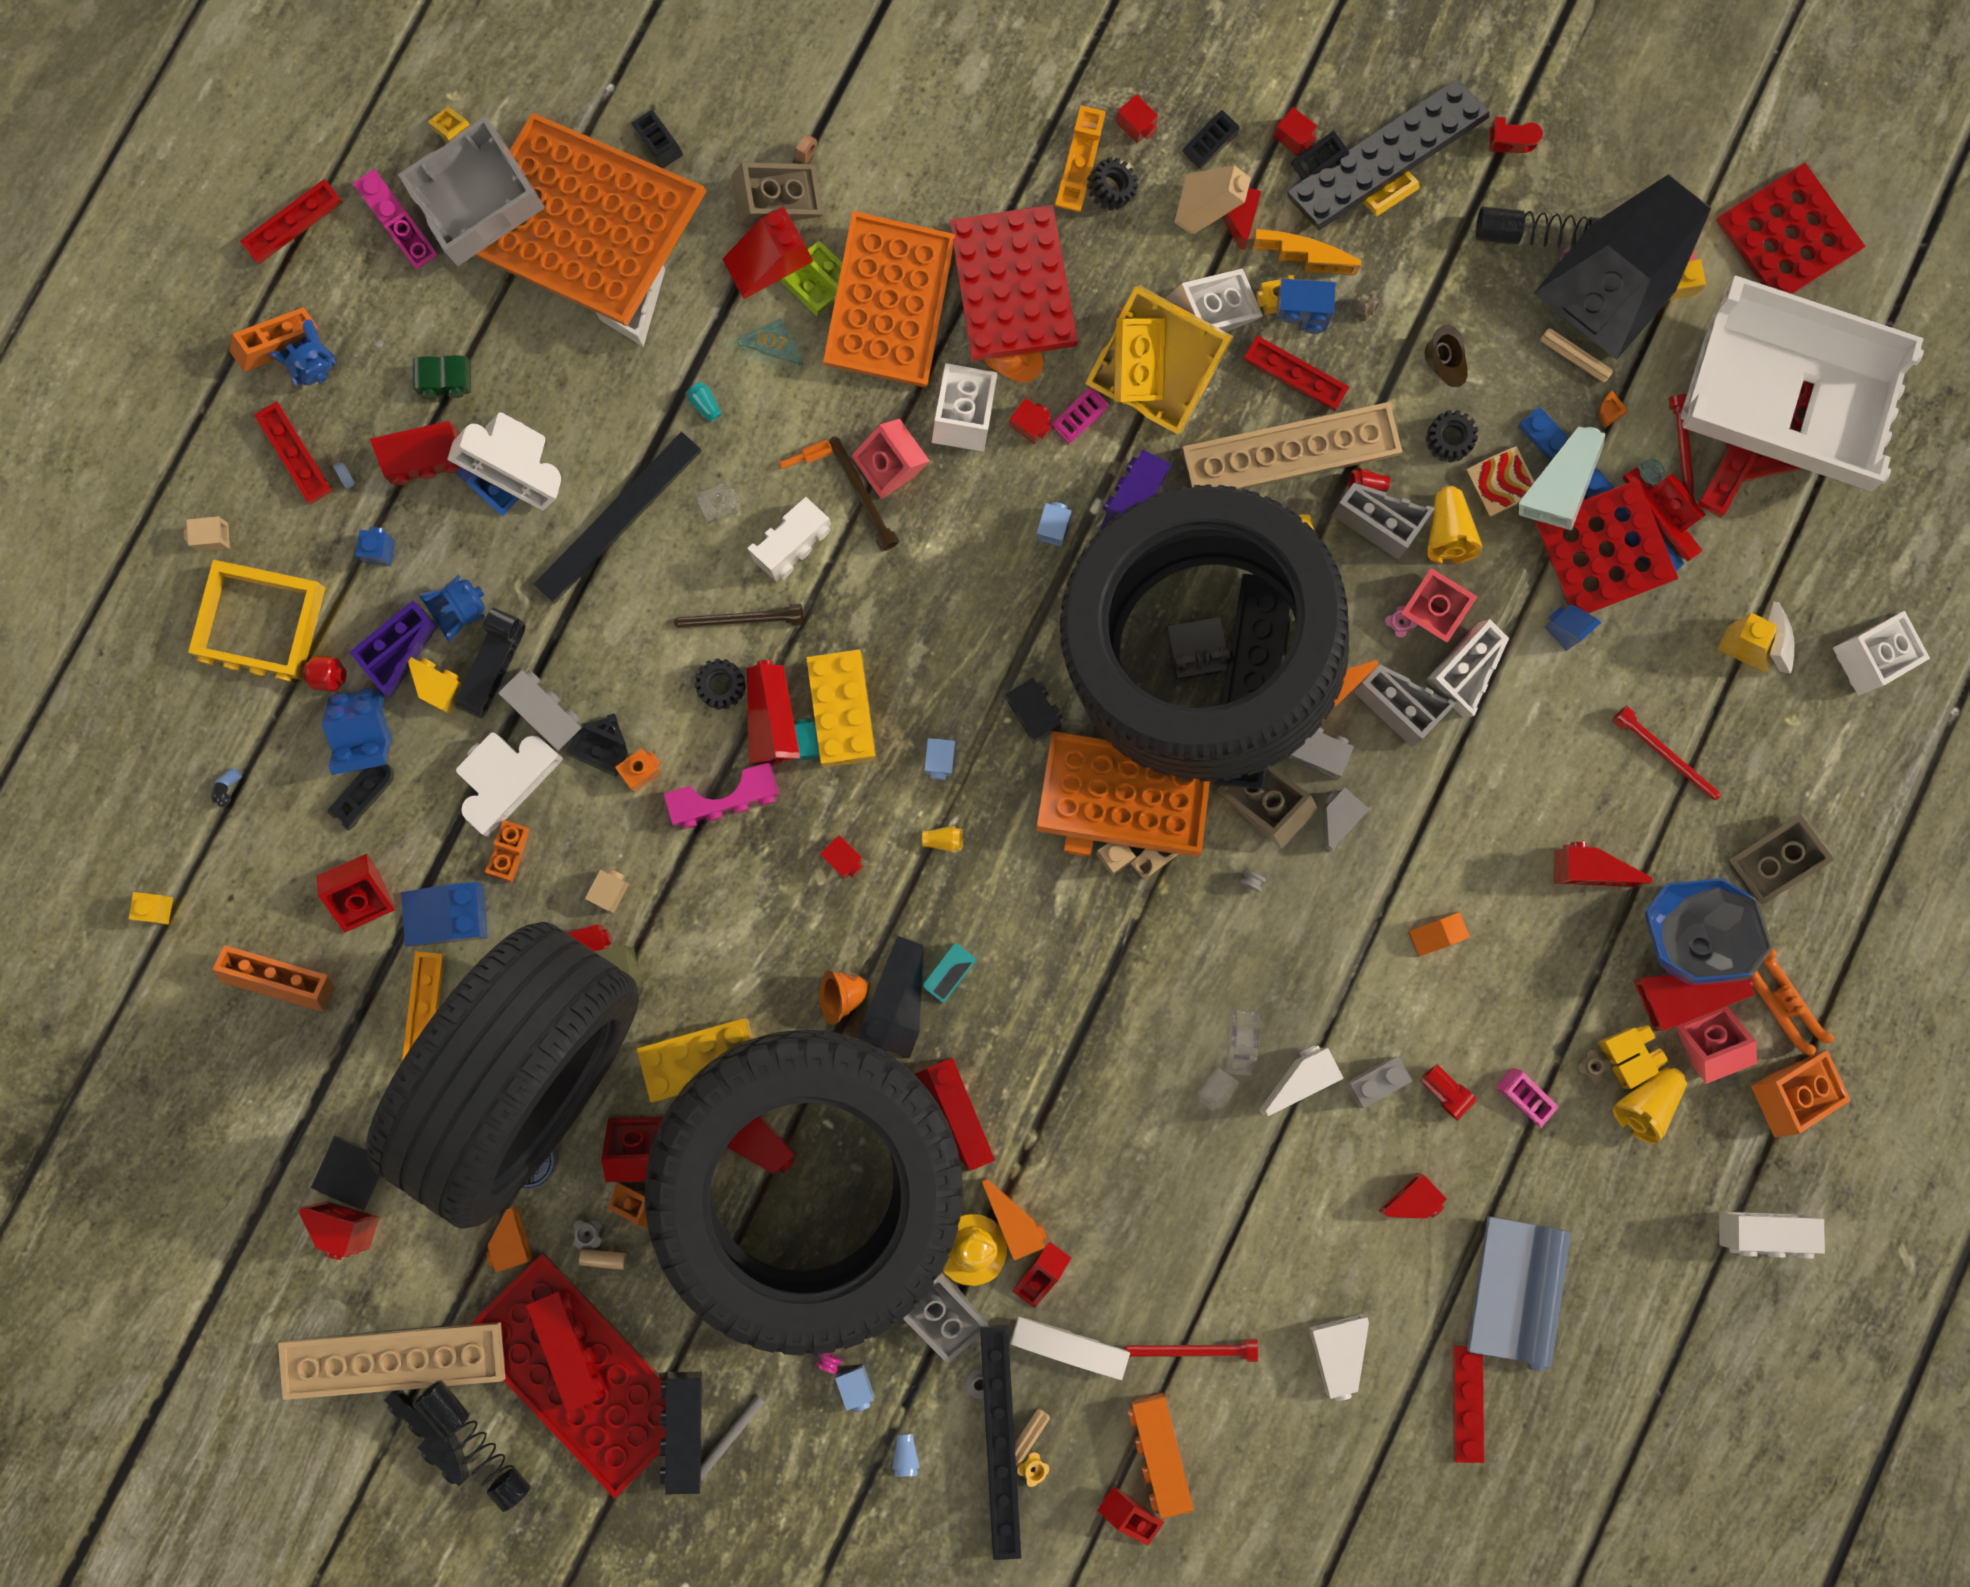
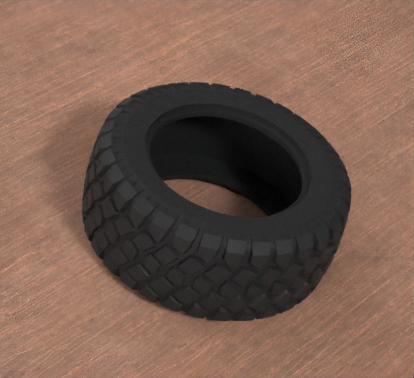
M790 1030L771 1033L741 1043L716 1057L694 1075L673 1100L656 1132L647 1163L645 1177L647 1225L654 1252L668 1281L686 1305L715 1330H719L725 1336L741 1344H748L755 1349L771 1353L776 1351L782 1352L784 1355L803 1356L805 1353H813L814 1355L835 1352L836 1349H847L864 1343V1339L874 1338L890 1329L891 1324L898 1320L901 1321L915 1308L914 1304L923 1300L933 1287V1281L941 1274L949 1258L948 1254L954 1246L959 1228L958 1224L961 1217L963 1199L960 1160L948 1121L936 1100L924 1084L897 1059L867 1042L835 1032ZM800 1103H817L833 1106L863 1120L881 1137L888 1147L893 1166L891 1200L877 1231L868 1242L851 1256L833 1265L813 1270L781 1269L765 1264L747 1254L731 1239L720 1222L714 1207L711 1190L712 1177L721 1154L728 1143L745 1125L768 1111Z

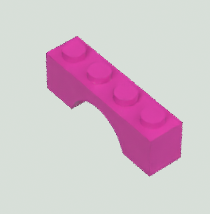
M768 762L742 770L739 786L732 794L718 800L703 798L691 786L664 793L672 825L676 828L681 827V830H686L697 826V821L707 819V822L720 820L723 818L722 814L733 811V814H740L748 811V806L759 803L760 807L775 803L774 798L780 797L772 766Z

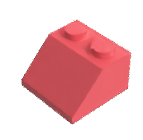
M900 419L880 424L851 456L881 499L913 479L930 462Z
M1431 568L1401 614L1448 643L1478 596Z
M1727 1006L1676 1026L1691 1065L1706 1084L1757 1064L1756 1041Z

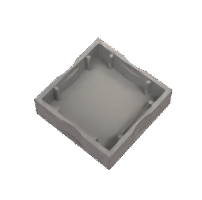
M486 116L454 136L442 148L429 153L398 174L414 202L424 212L427 223L442 249L457 266L545 208L502 137Z

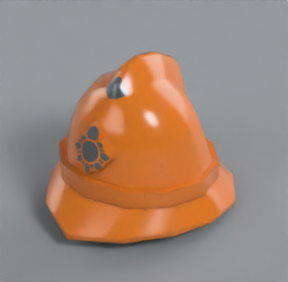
M830 969L827 970L822 977L819 991L820 1007L825 1021L830 1025H835L843 1016L848 1015L850 1011L860 1006L869 994L870 983L855 973H835Z

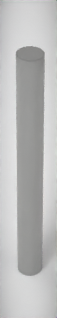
M757 1394L703 1460L701 1463V1481L766 1402L761 1395Z

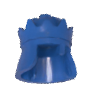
M307 319L302 325L305 336L293 346L289 344L286 350L268 353L287 368V372L290 374L295 386L298 384L310 386L316 382L318 384L325 382L331 367L336 365L333 358L335 355L321 343L314 322Z
M457 575L441 589L418 594L440 627L448 643L465 625H470L485 617L484 614H481L485 610V605L480 599L484 596L483 591L479 586L474 588L467 579L459 581L460 575Z

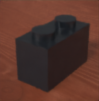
M1031 678L1005 694V699L1034 744L1051 734L1052 731L1054 732L1061 728L1062 722L1060 719L1063 716L1055 704L1051 706L1046 697L1049 693L1041 681L1036 683L1035 679Z

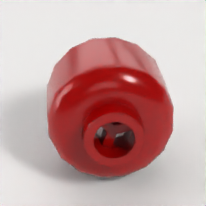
M315 656L305 664L303 678L313 690L335 692L345 683L347 670L343 667L340 659L336 657Z

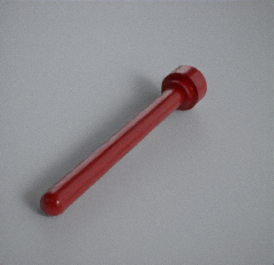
M1678 394L1668 398L1669 409L1676 415L1682 483L1695 500L1689 430L1683 428L1684 420L1681 419L1687 394Z
M1624 706L1615 715L1612 722L1620 729H1630L1712 800L1720 798L1721 793L1637 721L1638 718L1635 716V712L1629 706Z
M1246 1339L1245 1342H1240V1345H1126L1123 1348L1130 1352L1129 1357L1240 1356L1241 1359H1246V1362H1258L1257 1339Z

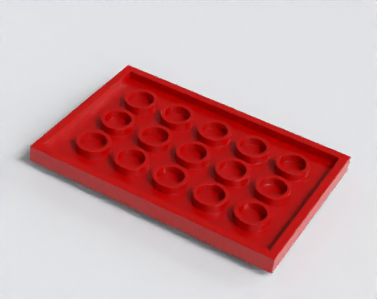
M1053 205L949 220L951 233L956 234L953 239V248L972 362L1078 347Z

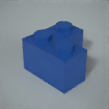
M1281 279L1278 287L1276 319H1283L1286 323L1299 322V330H1306L1309 334L1325 332L1334 314L1336 282Z

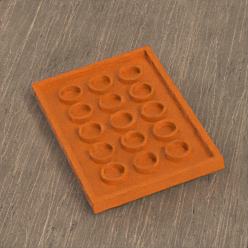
M852 211L822 365L926 388L954 246L953 239L956 234Z
M1052 731L1036 831L1200 857L1210 781L1200 782L1199 779L1188 781L1176 779L1174 775L1168 777L1153 772L1150 767L1144 768L1131 761V757L1124 756L1107 740Z

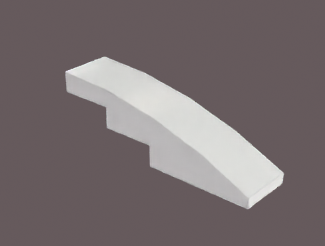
M1020 1316L1017 1318L1010 1341L1011 1345L1119 1380L1123 1379L1130 1352L1127 1350L1103 1344L1098 1340Z

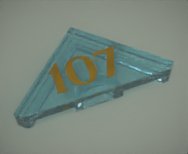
M782 319L737 339L740 346L796 363L798 366L803 364Z

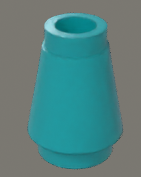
M701 381L685 393L688 397L687 401L709 423L722 415L709 385L705 386Z

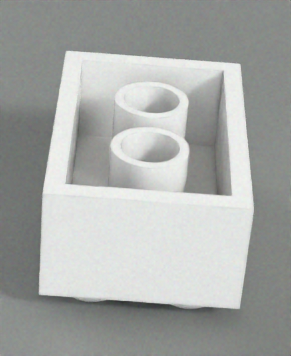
M1719 1212V1245L1729 1248L1730 1253H1738L1741 1256H1757L1758 1253L1766 1254L1769 1257L1795 1255L1798 1258H1814V1253L1825 1254L1824 1219L1803 1214Z

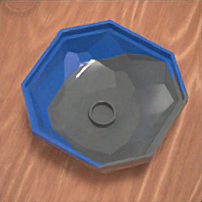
M1722 878L1667 883L1645 911L1647 927L1659 964L1669 974L1685 983L1698 985L1746 981L1753 976L1773 948L1757 899Z

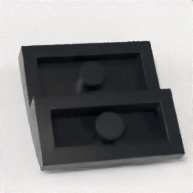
M334 1135L311 1188L365 1211L380 1175L375 1173L370 1167L367 1149L362 1148L357 1143Z

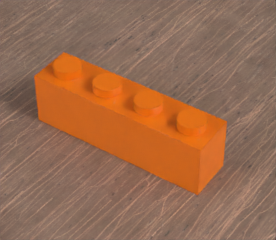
M226 945L223 946L212 968L221 983L320 1012H324L335 989L328 975Z
M1163 1392L1131 1400L1132 1409L1127 1410L1131 1427L1137 1426L1139 1437L1134 1438L1138 1455L1144 1454L1146 1465L1141 1467L1145 1483L1151 1482L1153 1494H1149L1152 1511H1158L1161 1519L1194 1511Z

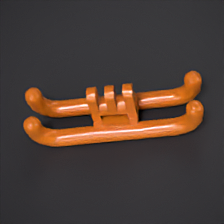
M1772 948L1764 962L1781 988L1772 993L1757 970L1751 977L1754 987L1794 1046L1805 1055H1814L1816 1048L1802 1038L1789 1019L1790 1016L1800 1015L1811 1033L1823 1043H1832L1834 1036L1826 1032L1817 1022L1775 959L1777 952Z

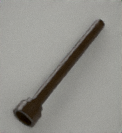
M836 436L831 437L830 445L877 532L876 543L880 551L884 552L894 548L900 542L896 533L891 531L890 528H886L840 439Z
M790 604V607H785V610L677 617L674 620V625L677 628L774 621H786V623H791L792 626L803 625L802 604Z

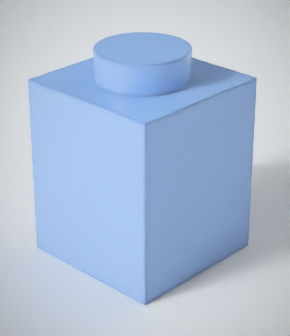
M1052 502V505L1046 503L1036 540L1062 547L1072 510L1067 509V506L1062 503Z
M928 738L925 774H930V779L946 780V776L952 777L955 741Z
M864 1364L836 1375L835 1380L846 1411L854 1409L855 1412H859L871 1406L869 1402L874 1400L875 1395Z

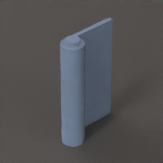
M1487 1217L1467 1348L1468 1352L1523 1361L1529 1364L1528 1369L1545 1372L1546 1367L1552 1368L1572 1232Z

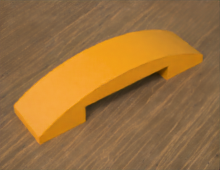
M1080 106L1055 207L1081 213L1087 192V184L1089 183L1087 178L1093 169L1106 111Z

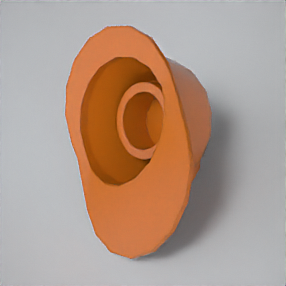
M1041 352L985 360L987 366L994 371L1020 383L1036 379L1044 366Z

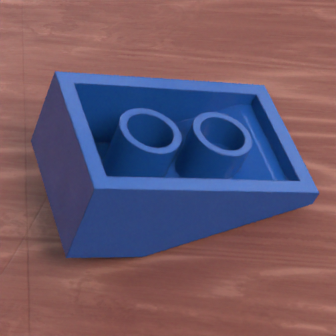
M469 882L401 892L405 947L488 938L484 884Z

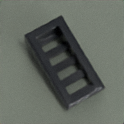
M653 109L631 123L661 168L667 167L682 157L683 153L678 143ZM654 122L656 123L655 125H653L652 127L643 132V129H645Z
M1221 110L1183 148L1182 152L1199 169H1202L1238 135L1239 126L1227 113ZM1212 131L1220 138L1219 141L1211 134ZM1202 140H1207L1213 148L1210 149ZM1196 146L1206 154L1204 157L1194 149Z
M1333 130L1290 164L1303 181L1307 177L1328 168L1344 155L1349 154V151ZM1331 144L1337 151L1334 156L1328 149V146ZM1323 150L1329 159L1325 162L1318 152ZM1312 156L1319 162L1320 166L1318 168L1310 160ZM1306 162L1312 172L1307 174L1301 163Z

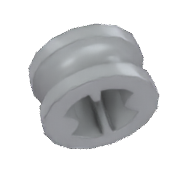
M1243 870L1244 878L1239 879L1238 883L1249 889L1261 892V883H1265L1266 878L1254 872Z

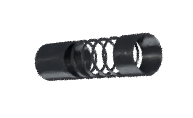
M1482 206L1477 217L1475 237L1477 241L1518 245L1523 236L1525 218L1530 213L1533 225L1530 238V246H1532L1537 223L1540 217L1545 215L1546 233L1543 246L1546 247L1551 223L1558 216L1560 233L1557 248L1559 249L1562 243L1564 226L1568 218L1572 217L1574 224V233L1571 241L1572 248L1576 243V232L1582 219H1586L1585 232L1592 223L1600 218H1587L1583 216L1576 225L1573 215H1569L1562 224L1561 216L1558 213L1549 222L1546 213L1542 212L1535 221L1534 214L1531 211L1525 214L1524 210Z
M443 1380L433 1383L416 1398L413 1406L424 1417L429 1426L435 1430L434 1432H436L440 1439H443V1442H446L466 1425L475 1423L469 1436L454 1448L452 1453L457 1452L472 1438L481 1434L485 1435L480 1445L462 1461V1464L468 1462L483 1448L490 1445L494 1446L488 1458L475 1468L471 1475H475L489 1461L499 1456L503 1457L499 1467L480 1484L481 1487L486 1485L497 1473L511 1467V1469L500 1475L487 1490V1495L502 1512L512 1509L528 1494L531 1486L520 1472L516 1470L515 1466L507 1465L502 1467L505 1462V1455L497 1454L492 1457L496 1450V1444L488 1443L483 1445L487 1433L478 1432L473 1435L478 1422H466L470 1413L454 1393L448 1389Z

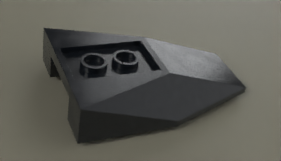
M1667 174L1592 223L1534 293L1617 360L1676 292L1711 211V207L1670 174Z

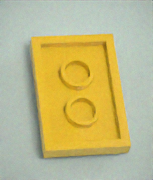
M1116 318L1114 401L1163 400L1166 318Z

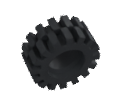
M1108 157L1106 160H1102L1090 172L1087 181H1089L1087 189H1092L1089 193L1090 197L1095 196L1094 202L1096 204L1101 202V208L1109 207V211H1113L1115 208L1116 210L1121 209L1137 193L1138 183H1134L1138 179L1137 175L1132 176L1133 168L1127 169L1128 163L1125 161L1120 164V158L1113 160L1112 157ZM1106 177L1116 182L1119 191H1115L1108 185Z
M1448 410L1445 414H1439L1428 428V435L1426 436V442L1429 441L1428 449L1434 450L1432 455L1436 457L1438 454L1441 456L1439 460L1444 461L1448 459V462H1453L1455 459L1460 461L1464 456L1466 457L1478 440V435H1476L1478 427H1473L1474 419L1472 418L1469 421L1467 419L1469 415L1467 413H1464L1463 416L1460 415V410H1456L1454 413ZM1448 427L1458 429L1462 435L1461 442L1457 445L1447 444L1442 437L1443 430Z
M716 658L715 661L711 662L709 660L706 662L707 665L699 668L700 672L699 674L696 673V682L694 683L697 689L696 692L703 702L709 707H715L718 710H721V708L729 709L732 704L734 706L738 704V699H742L744 696L743 690L745 691L746 686L742 672L734 663L727 659L723 661ZM719 674L726 675L730 679V688L723 694H716L710 688L712 678Z

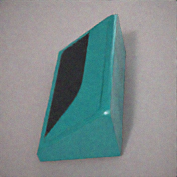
M954 943L922 987L945 1003L977 959L957 943Z

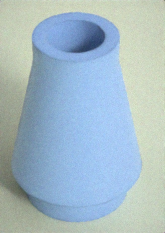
M913 1434L897 1435L892 1469H895V1477L918 1476L917 1468H920Z

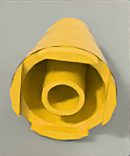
M1454 486L1443 487L1435 496V509L1432 515L1427 556L1431 561L1443 564V559H1451L1452 564L1470 561L1479 555V550L1482 551V542L1463 492Z
M1663 1068L1658 1074L1649 1078L1619 1100L1612 1109L1614 1117L1623 1128L1626 1125L1634 1130L1632 1135L1648 1144H1657L1664 1138L1687 1087L1685 1075L1677 1068Z

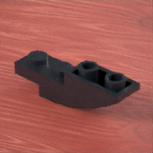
M403 1390L392 1391L384 1400L389 1405L388 1410L394 1416L402 1417L409 1424L408 1428L414 1435L422 1436L425 1439L418 1446V1449L422 1452V1458L427 1463L435 1464L442 1470V1476L449 1483L457 1484L458 1486L463 1484L470 1475L467 1462L462 1464V1461L465 1459L462 1447L457 1452L452 1453L453 1449L460 1444L456 1434L446 1442H443V1439H440L436 1432H434L435 1430L429 1426L424 1417L413 1406L414 1400Z

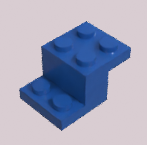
M367 687L358 692L349 694L338 693L329 697L321 725L332 751L328 766L332 775L386 765L392 735L382 710L385 694L379 688Z

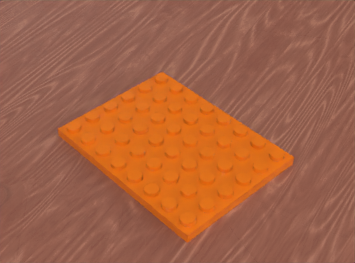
M532 112L510 148V152L545 208L474 255V257L622 325L628 326L707 191L704 186Z

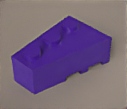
M1142 450L1138 458L1132 457L1126 469L1129 474L1126 478L1121 476L1114 489L1117 491L1116 496L1112 497L1110 495L1103 507L1106 515L1100 529L1104 530L1106 523L1114 519L1117 514L1126 512L1125 509L1129 506L1135 505L1138 501L1142 503L1147 500V497L1156 495L1166 478L1171 464L1145 450Z
M411 601L349 653L382 693L392 698L410 670L408 663L410 657L418 658L438 626L419 604Z

